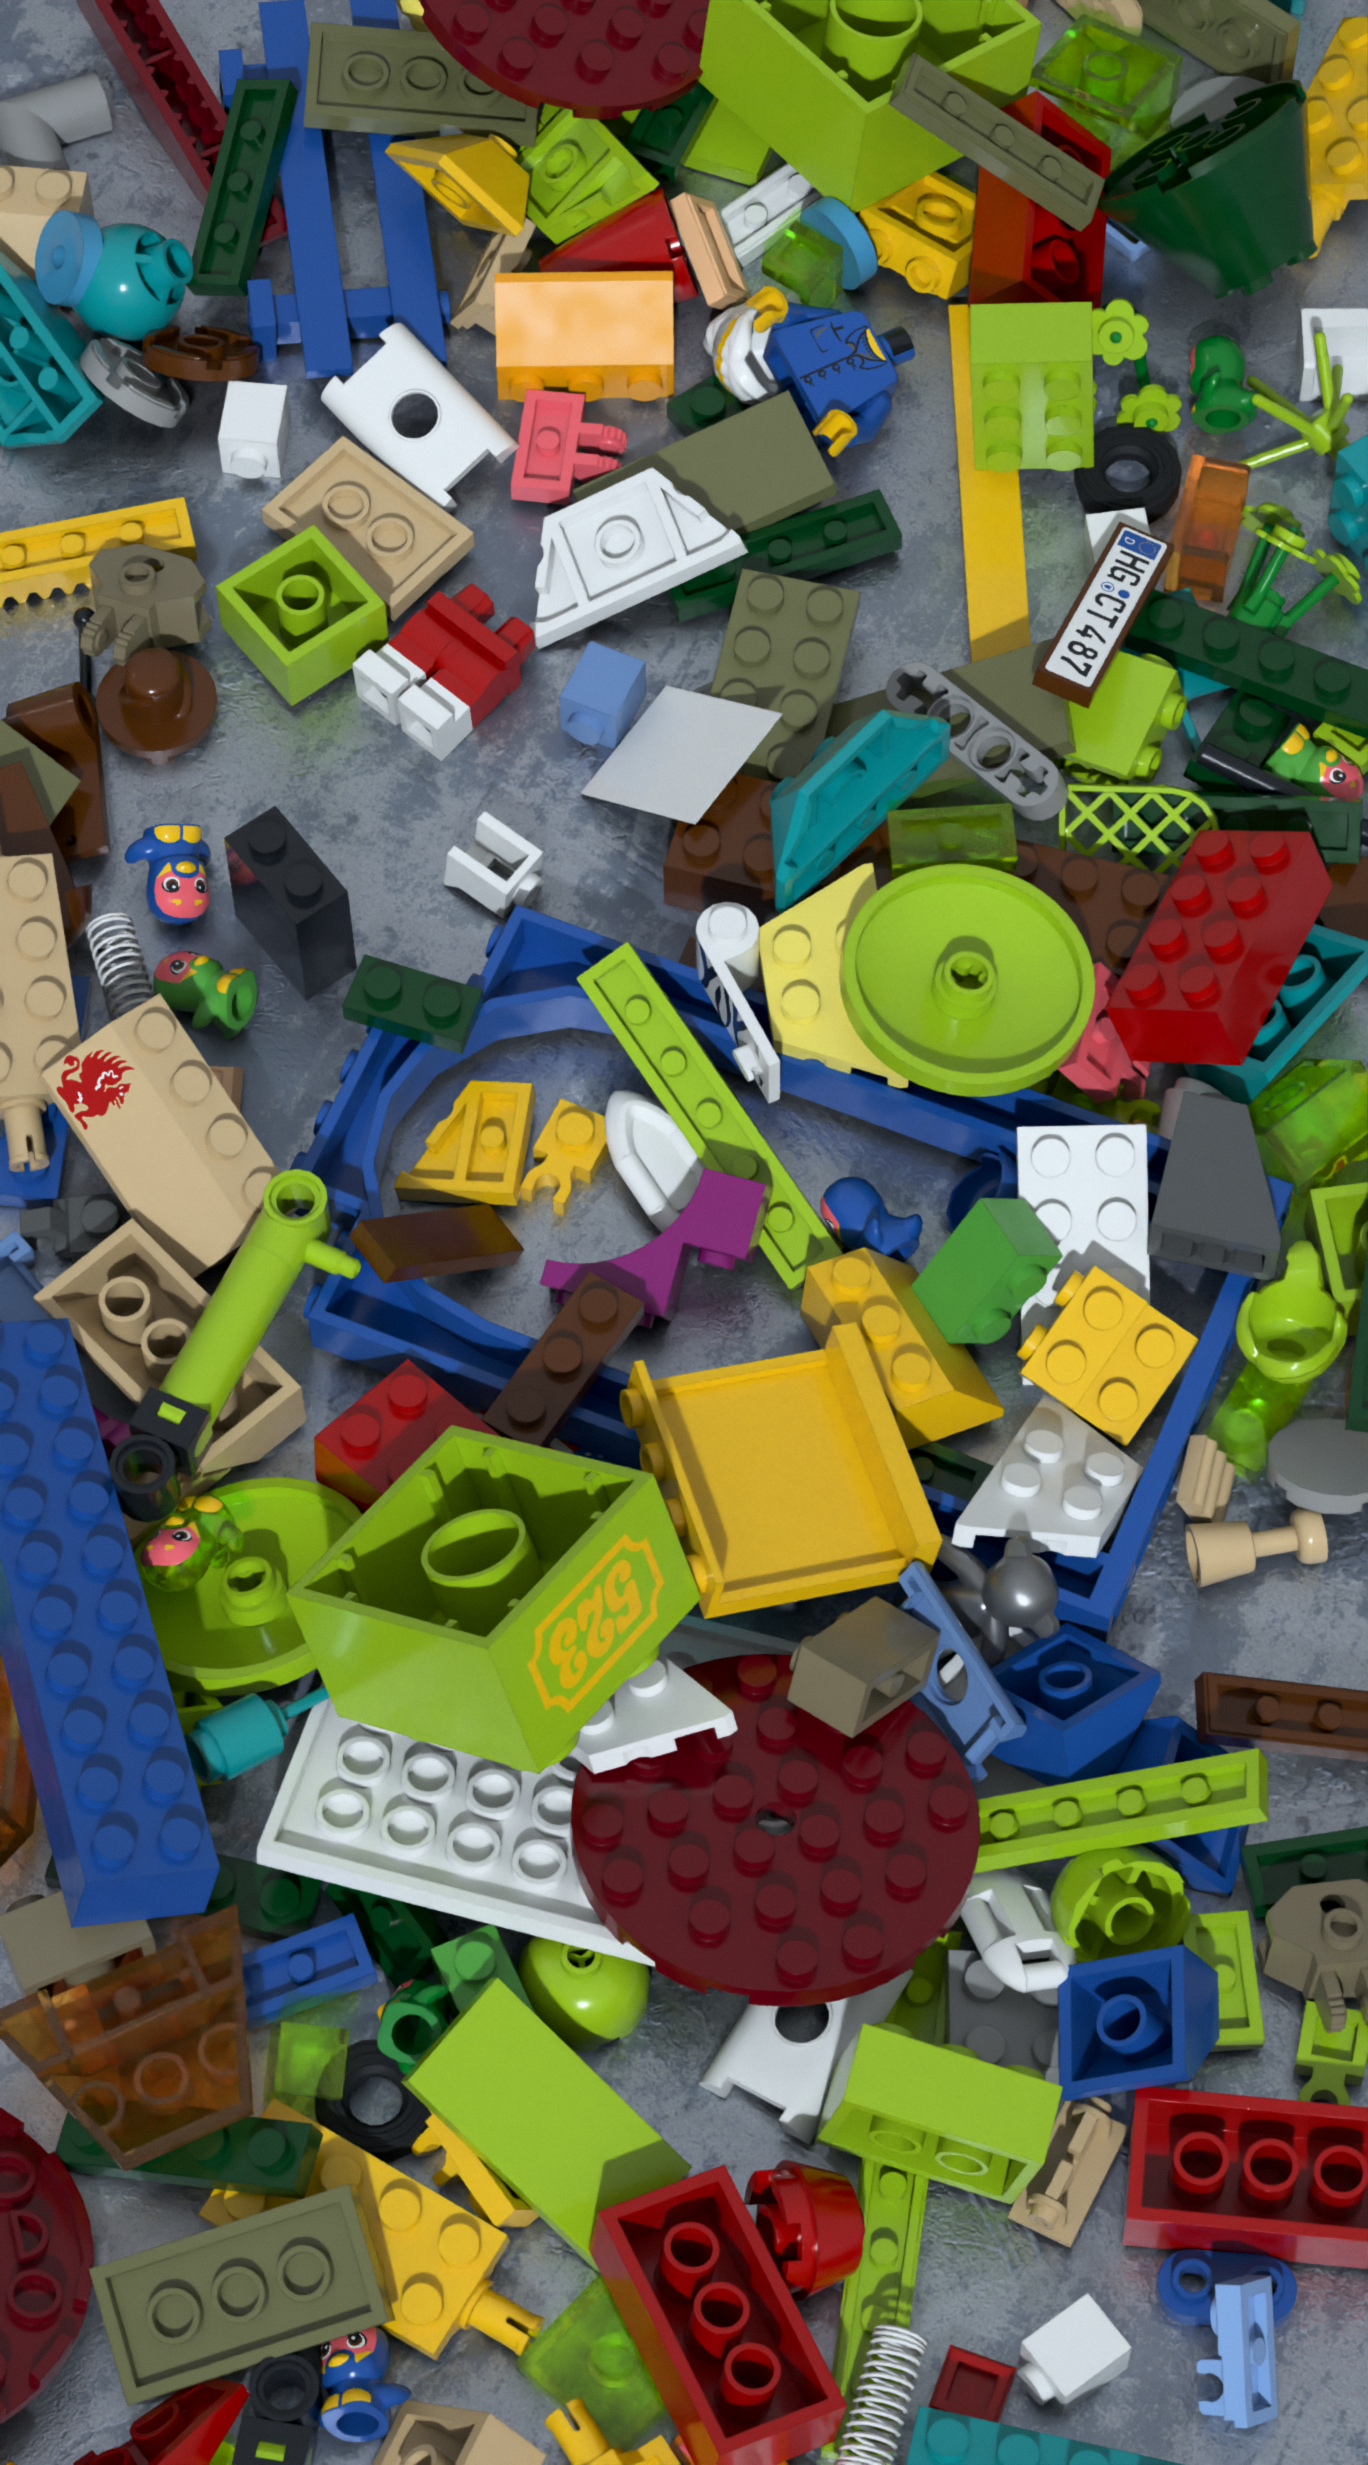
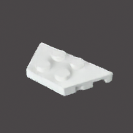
M651 467L544 517L540 543L543 547V558L537 566L535 589L539 593L536 621L530 622V628H532L535 636V645L538 649L550 645L748 553V549L735 531L724 527L710 516L703 506L690 496L682 494L671 481Z
M1044 1394L956 1521L951 1544L959 1547L973 1548L975 1535L1008 1538L1026 1536L1031 1543L1032 1553L1054 1551L1066 1556L1096 1558L1127 1511L1144 1468L1059 1401Z
M659 1652L656 1660L650 1667L637 1676L627 1679L580 1730L579 1741L570 1754L592 1773L597 1774L625 1766L636 1758H653L677 1751L675 1738L714 1727L719 1739L733 1734L738 1728L731 1709Z

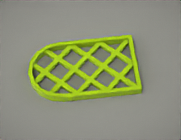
M1067 783L1069 789L1068 798L1082 813L1067 826L1066 802L1059 812L1057 835L1059 837V849L1066 851L1068 841L1080 854L1094 857L1093 854L1109 840L1124 855L1118 863L1127 865L1131 862L1134 867L1146 870L1149 869L1136 855L1152 841L1168 857L1154 870L1155 872L1163 873L1172 863L1179 869L1182 863L1179 857L1191 846L1199 830H1208L1210 827L1212 830H1219L1217 816L1208 802L1189 789L1167 786L1165 784ZM1073 791L1103 793L1087 806ZM1116 792L1146 794L1130 807ZM1160 793L1174 794L1186 798L1174 809ZM1108 797L1125 813L1110 828L1094 813ZM1151 798L1168 814L1153 830L1137 814ZM1192 802L1199 805L1208 817V820L1196 831L1180 815ZM1086 818L1103 834L1088 849L1072 834ZM1129 819L1146 835L1132 850L1115 835ZM1173 820L1190 836L1174 852L1158 836Z

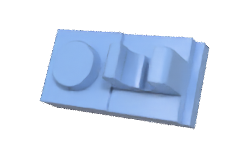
M1244 2275L1215 2284V2297L1210 2309V2322L1213 2332L1217 2335L1218 2355L1199 2360L1197 2362V2373H1212L1218 2376L1223 2383V2393L1221 2397H1209L1198 2401L1199 2411L1203 2415L1224 2416L1225 2420L1234 2421L1235 2428H1250L1278 2418L1271 2276Z

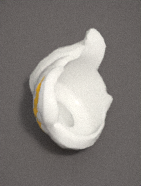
M794 291L787 293L785 297L787 301L802 305ZM744 303L727 309L709 323L703 338V346L706 352L712 356L715 375L724 388L739 398L743 404L757 405L780 394L781 391L763 359L771 332L776 329L770 327L763 333L756 332L753 327V321L760 317L761 313L754 307H747Z

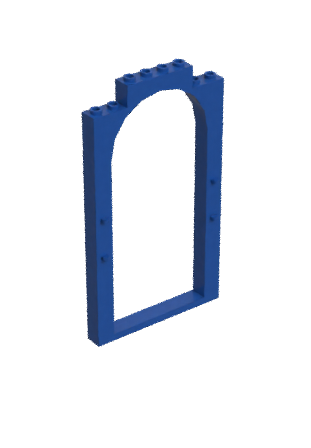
M516 904L506 925L498 923L490 936L486 949L488 961L481 975L473 973L466 985L483 989L484 1004L463 1054L366 1026V1033L368 1035L360 1051L352 1049L345 1059L340 1074V1084L342 1086L334 1102L326 1100L318 1112L313 1130L316 1137L307 1153L300 1151L290 1167V1170L301 1169L310 1171L321 1179L327 1190L331 1227L341 1231L334 1247L346 1251L348 1256L358 1259L361 1263V1269L356 1278L349 1279L340 1274L333 1275L329 1273L324 1284L317 1282L312 1287L303 1311V1317L309 1323L312 1346L388 1375L409 1359L459 1402L487 1412L539 1340L487 1321L426 1284L423 1278L383 1283L351 1241L352 1239L349 1235L360 1220L384 1217L379 1184L394 1128L436 1075L500 1039L570 1027L615 1035L576 978L622 946L623 942ZM634 947L715 1066L744 1077L732 1054V1050L736 1049L737 1046L700 982L697 970ZM747 988L742 994L773 1047L765 994ZM776 1052L780 1060V1090L980 1163V1157L985 1152L998 1156L1001 1152H1004L1016 1162V1127L1128 1125L1028 1088L987 1097L951 1095L923 1087L910 1080L908 1081V1087L896 1088L888 1085L887 1077L853 1068L851 1074L828 1068L816 1059L801 1060ZM1147 1131L1149 1224H1151L1172 1140ZM1265 1174L1279 1232L1281 1233L1289 1214L1294 1184ZM299 1208L295 1215L302 1217L308 1214L310 1210ZM1228 1272L1109 1554L1100 1551L1096 1558L1066 1556L1054 1551L1032 1553L1048 1563L1055 1577L1059 1598L1054 1614L1059 1620L1060 1626L1067 1622L1105 1643L1108 1642L1184 1463L1190 1435H1195L1236 1340L1235 1327L1241 1304L1248 1293L1257 1290L1261 1279ZM606 1366L555 1438L641 1470L639 1457L641 1444L635 1428L628 1429L621 1415L619 1402L620 1392L627 1388L630 1374ZM921 1484L940 1534L953 1537L956 1521L970 1502ZM975 1535L973 1548L966 1549L982 1561L989 1570L998 1560L1003 1558L1006 1542L1011 1538ZM936 1557L930 1573L933 1580L952 1581L959 1579L951 1569Z

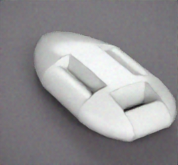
M629 1090L614 1091L606 1104L604 1119L606 1142L614 1167L649 1217V1220L663 1233L679 1217L691 1200L699 1184L702 1172L706 1167L662 1104L649 1096Z
M1018 1866L974 1873L968 1899L960 1915L988 1969L1002 1983L1018 1992L1025 1993L1058 1988V1985L1063 1983L1068 1977V1965L1077 1964V1961L1075 1960V1949L1063 1942L1060 1934L1052 1924L1048 1893L1036 1880ZM1049 1957L1047 1962L1022 1964L1024 1960Z

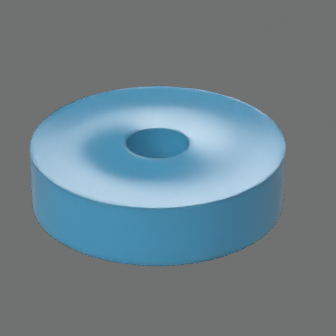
M825 196L802 211L800 226L805 243L819 267L837 285L847 290H854L876 275L878 261L874 246L861 222L847 206L833 197Z
M69 210L57 211L49 218L41 232L35 257V276L39 291L45 301L50 304L75 308L82 299L93 277L104 247L100 227L95 218L90 214Z

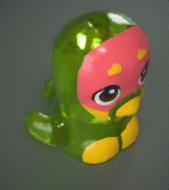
M212 1495L185 1496L177 1505L176 1516H170L146 1542L140 1554L143 1573L153 1586L163 1591L180 1592L188 1590L203 1578L209 1566L220 1569L227 1564L229 1548L236 1554L241 1553L245 1548V1540L241 1530L236 1526L229 1509L219 1498Z

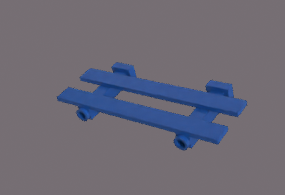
M304 0L258 2L265 64L243 65L241 49L218 50L221 106L227 116L237 79H290L298 90L279 167L295 293L272 295L271 279L247 280V312L250 339L253 341V346L259 347V363L277 361V345L302 343L306 379L353 375L349 339L380 337L379 334L395 323H403L432 355L447 368V355L442 325H450L449 295L447 289L437 290L423 188L384 153L391 143L416 140V138L413 136L367 133L388 286L343 290L322 130L304 127L310 46ZM349 0L353 26L400 30L396 0Z

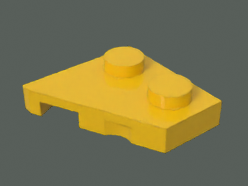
M470 1080L454 1101L451 1114L446 1119L440 1121L426 1138L425 1143L428 1149L408 1174L402 1170L395 1179L394 1189L398 1199L518 1206L520 1185L536 1101L533 1084Z

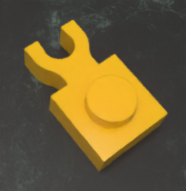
M560 1098L533 1147V1158L541 1164L531 1169L520 1185L521 1198L532 1203L540 1188L552 1186L558 1190L552 1199L553 1212L564 1216L571 1205L572 1183L574 1179L577 1178L591 1184L609 1151L606 1142L605 1116Z

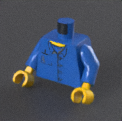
M764 286L745 301L747 307H754L761 313V316L753 321V327L756 332L763 333L770 327L776 329L771 332L763 359L782 393L789 390L817 448L821 449L830 442H833L827 452L832 457H837L846 447L872 442L892 411V396L899 382L898 374L894 367L912 360L915 356L914 346L907 331L903 327L898 326L876 336L864 313L854 310L842 313L838 309L789 302L780 290L773 286Z

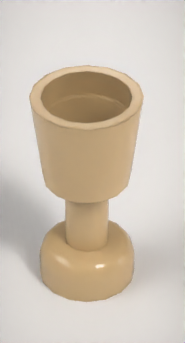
M1301 1507L1291 1513L1289 1526L1251 1532L1246 1521L1186 1524L1184 1529L1187 1561L1193 1582L1197 1588L1253 1572L1256 1568V1558L1294 1551L1298 1560L1304 1564L1327 1562L1328 1559L1327 1535L1321 1513Z

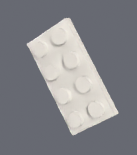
M1146 1124L1016 1127L1017 1199H1025L1063 1255L1046 1276L1047 1281L1044 1287L1037 1294L1030 1297L1020 1309V1347L1037 1323H1040L1047 1329L1062 1310V1307L1053 1300L1075 1269L1086 1275L1091 1266L1095 1265L1146 1300L1150 1305L1149 1255L1147 1254L1149 1219ZM1021 1359V1367H1022L1023 1364L1025 1363V1361H1024L1023 1359ZM1021 1376V1385H1034Z

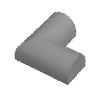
M96 72L0 99V154L4 164L8 166L70 171L61 145L113 130L107 99Z

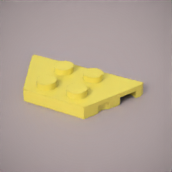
M873 863L862 864L759 927V961L773 1049L777 1053L801 1060L816 1059L828 1068L851 1074L853 1068L887 1077L889 1086L906 1088L908 1087L909 1080L880 1061L857 1035L849 1021L840 993L839 969L846 937L859 910L877 892Z

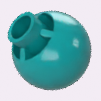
M117 223L105 226L100 229L104 249L82 299L73 310L90 329L106 338L125 342L143 340V336L151 330L168 326L177 315L184 299L185 286L193 277V262L188 250L180 241L173 238L167 240L163 235L149 227L134 223Z

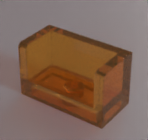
M1192 454L1170 541L1175 547L1166 567L1163 592L1170 593L1190 587L1194 598L1218 603L1223 602L1242 525L1241 520L1243 516L1241 511L1247 503L1251 473L1249 465Z

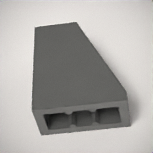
M1184 1091L1151 1221L1147 1254L1270 1282L1274 1281L1282 1240L1248 1106L1233 1102L1227 1096L1218 1093L1195 1094Z

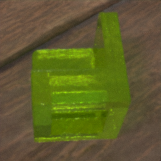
M795 220L762 258V274L799 294L802 305L828 308L843 290L844 247Z
M280 2022L270 2029L263 2097L278 2099L282 2095L336 2101L342 2099L349 2029Z

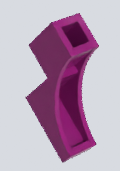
M704 1168L699 1184L683 1212L657 1238L629 1254L596 1263H563L547 1259L540 1285L555 1290L556 1294L553 1302L565 1305L590 1271L644 1302V1315L637 1323V1326L652 1329L655 1318L671 1322L692 1248L699 1250L696 1261L714 1267L734 1271L737 1260L753 1264L773 1190L763 1183Z

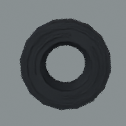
M1125 424L1106 428L1094 435V468H1076L1074 482L1080 502L1090 514L1145 507L1148 524H1151L1166 515L1178 498L1182 468L1175 448L1164 436L1147 427H1134V425ZM1117 461H1137L1147 468L1151 480L1146 487L1139 491H1119L1107 481L1105 472L1110 465Z
M377 2039L361 2040L339 2050L324 2066L314 2090L315 2116L318 2124L385 2163H391L413 2152L411 2147L417 2138L428 2128L425 2121L432 2114L400 2082L406 2075L401 2072L396 2060L386 2056L379 2050ZM370 2078L389 2080L399 2088L402 2094L403 2103L399 2113L392 2120L382 2125H369L359 2121L352 2114L349 2107V2099L353 2090L361 2082Z

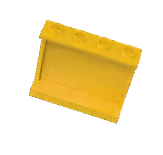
M857 1322L832 1326L825 1349L660 1379H650L644 1360L634 1361L627 1388L620 1392L621 1415L628 1429L635 1428L641 1444L639 1452L641 1470L653 1473L700 1593L701 1599L698 1603L704 1619L899 1582L897 1579L914 1561L922 1562L929 1574L931 1573L943 1539Z

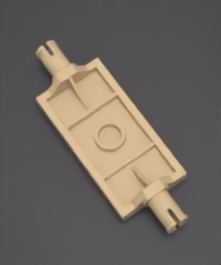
M0 844V1119H4L10 1159L8 1161L9 1169L13 1172H24V1163L29 1162L30 1171L40 1170L50 1165L49 1155H47L41 1114L47 1110L46 1106L54 1103V1101L38 1079V1076L79 1046L81 1040L52 853L4 856L2 855Z

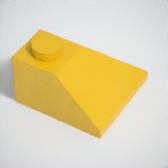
M456 134L394 142L385 150V154L462 225L517 237L524 228L530 175L514 161L518 156L517 152L498 136L490 134L488 138L469 134Z

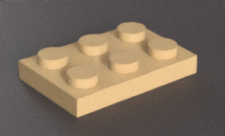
M345 436L339 438L261 509L263 523L287 541L314 524L383 600L386 606V616L393 621L475 547L473 531Z

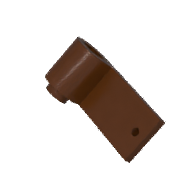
M79 681L72 682L9 703L6 708V717L1 720L81 780L50 825L66 865L110 852L99 725L93 702L85 687Z

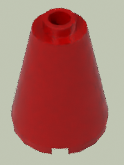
M663 187L651 191L603 218L538 259L539 272L673 271V303L688 302V300L699 295L690 262L679 237L678 227L670 210Z

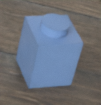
M590 641L559 697L561 730L568 732L573 738L584 744H600L615 750L621 743L646 696L645 661Z

